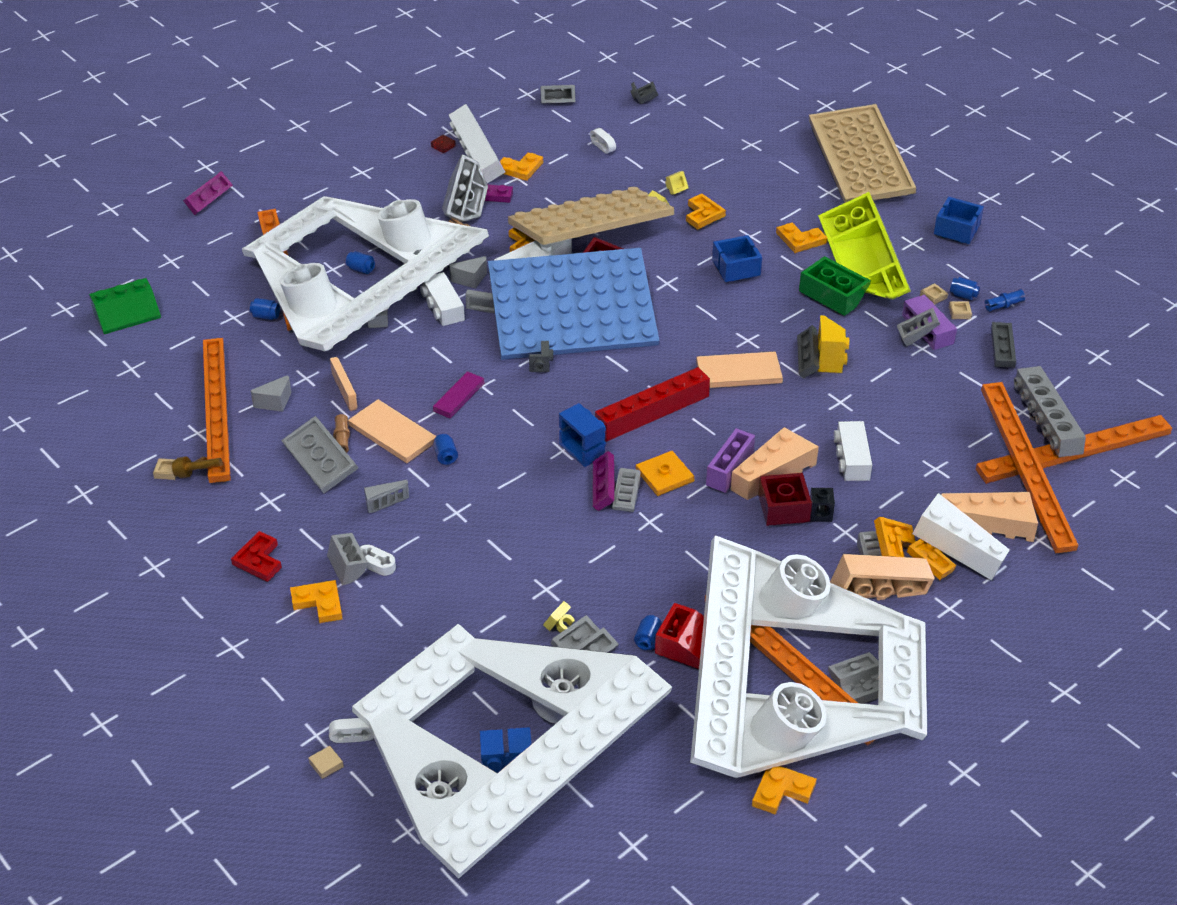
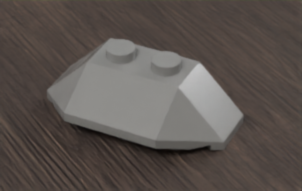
M463 154L460 156L449 180L442 206L445 216L458 220L461 223L480 218L488 189L479 162Z

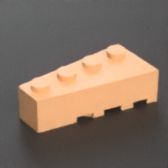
M784 427L732 471L731 491L749 500L758 495L760 476L802 473L804 468L808 466L811 468L817 464L819 446Z
M1029 492L941 494L989 534L992 535V532L1006 534L1005 538L1015 539V536L1025 537L1026 541L1034 542L1038 521Z
M843 554L830 583L864 598L876 597L877 600H884L896 594L898 598L927 594L935 578L927 559Z

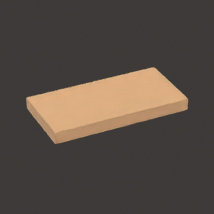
M776 352L696 357L697 367L710 378V388L777 384L783 381Z
M379 399L348 420L350 427L405 463L410 462L431 447L436 437Z

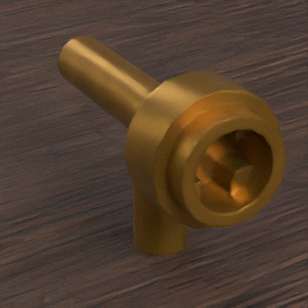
M187 456L178 457L172 462V472L176 477L187 478L192 475V470L220 467L223 465L221 458L207 460L205 456L194 462H191Z

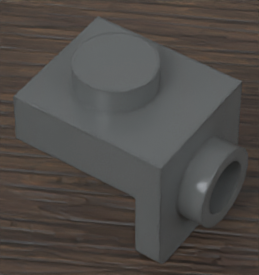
M653 81L639 89L634 82L631 83L632 90L630 92L634 100L638 99L640 104L658 96Z
M541 341V354L529 355L530 372H550L549 361H553V349H549V341Z

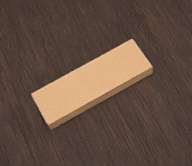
M330 358L332 375L349 410H357L356 393L339 358Z

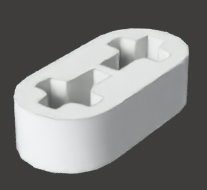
M597 128L590 132L591 141L604 153L608 154L616 150L614 139L603 129Z
M372 545L360 547L368 562L367 569L383 576L390 575L396 570L393 555Z
M360 718L339 719L329 724V738L336 743L362 742L374 738L369 726Z

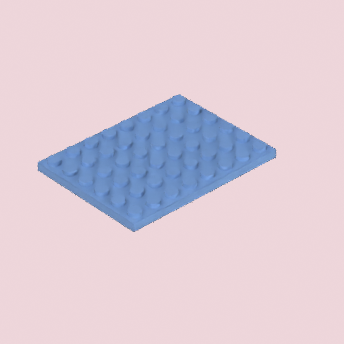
M641 248L488 261L501 360L527 358L530 354H541V341H549V349H553V355L659 345V336Z

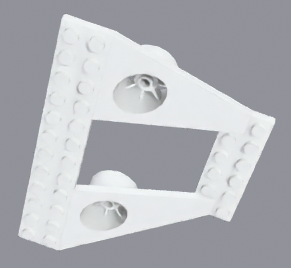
M323 196L242 248L244 256L256 258L299 344L328 351L339 341L345 340L353 331L359 330L363 324L373 320L380 312L389 309L390 305L403 299V296L416 290L417 286L430 280V277L443 271L444 267L454 263L458 257L468 253L474 246L481 244L489 234L487 229L427 218L424 216L421 204L417 200H396L384 208ZM333 218L405 264L356 298H353L330 283L324 265L320 263L300 264L284 254L283 251L288 250L292 244L303 240V237L307 234L314 233L318 227L329 223L330 219ZM416 250H421L417 255L413 254Z
M714 536L710 549L690 763L738 778L897 733H903L920 740L927 736L925 622L901 614L830 583L825 570L816 561L807 556L790 555L784 560L779 561L759 551ZM751 625L879 636L878 705L821 700L810 688L794 682L779 685L771 695L746 693Z
M457 624L354 704L352 712L369 726L421 843L459 879L671 692L672 686L637 656L476 639L462 626ZM475 667L530 697L533 707L540 717L551 723H556L499 773L492 771L412 722L474 673ZM546 683L551 688H546L543 686V684ZM423 785L427 791H418L417 789ZM454 786L457 787L459 792H452V788Z

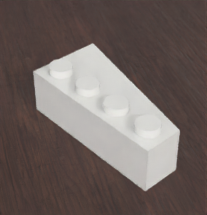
M572 238L545 245L535 240L494 260L572 254Z
M939 493L922 514L912 533L990 580L993 579L1009 552L1006 546Z

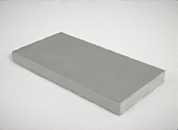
M316 416L281 440L323 494L358 469L355 462Z

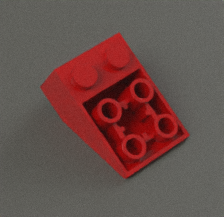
M674 603L656 633L655 654L699 669L704 616L695 609Z

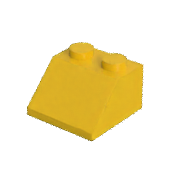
M820 315L818 372L842 373L843 365H847V353H845V350H849V337H846L843 327L826 316Z

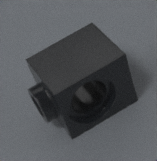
M811 488L812 508L810 522H832L835 506L833 488Z

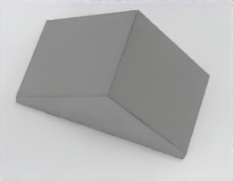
M486 256L449 264L450 281L476 288L487 274Z
M284 376L250 390L254 408L283 412L292 393L289 376Z

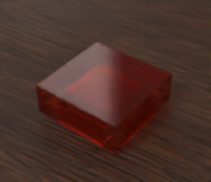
M441 135L431 141V147L442 153L456 146V141L445 135Z

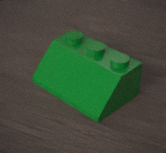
M824 256L801 272L799 291L845 316L858 306L871 284V280Z
M147 278L89 294L94 315L104 334L161 318L153 290Z

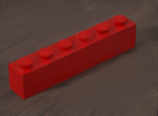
M697 367L595 411V417L601 420L606 427L605 441L612 440L709 397L710 378Z

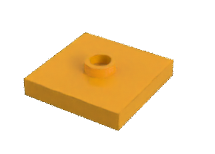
M673 451L636 464V470H640L641 477L657 496L694 482L695 476Z

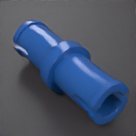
M1019 289L1018 291L1008 294L1001 293L998 297L987 299L984 303H989V305H986L985 308L990 312L1002 307L1008 308L1011 304L1023 302L1025 297L1021 296L1025 295L1024 291Z

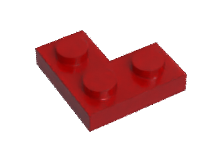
M259 531L231 558L232 565L268 582L282 568L281 561L268 556L278 546L277 539Z

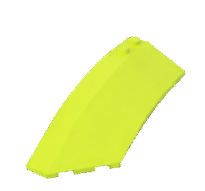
M870 192L818 215L836 262L871 280V284L865 293L893 300L911 292Z

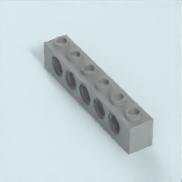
M1042 367L1017 369L1014 387L1021 394V399L1027 404L1029 412L1035 417L1036 424L1041 427L1044 437H1047L1050 442L1051 449L1055 450L1058 457L1083 454L1086 436Z

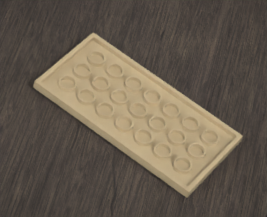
M876 104L809 115L810 125L844 203L867 192H870L873 200L916 193V186Z
M629 187L625 191L615 190L607 195L597 194L593 198L583 197L580 201H566L562 205L552 204L548 205V208H534L526 213L516 212L515 215L508 216V224L545 245L674 215V207L660 201L657 197L648 196L647 192L639 190L638 187Z

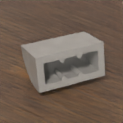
M575 85L540 86L541 103L575 102Z
M353 533L331 535L327 557L342 586L350 584L365 572L368 562Z

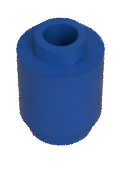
M355 251L350 252L346 257V265L351 270L369 274L375 268L373 256Z
M959 277L953 279L950 293L972 301L974 297H978L980 287L977 286L978 282Z
M255 298L254 302L252 301L250 304V313L255 318L277 319L280 315V305L275 300Z
M440 434L435 437L433 448L439 463L447 465L455 462L458 458V452L453 439L447 434Z
M647 615L640 621L634 637V642L640 649L652 650L655 648V636L662 625L658 617Z

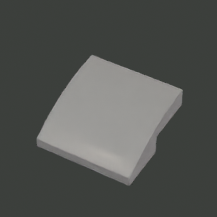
M587 615L554 637L550 643L553 647L605 653L611 652L619 645L604 627L599 629Z
M870 652L828 666V671L834 682L859 704L878 699L879 661Z

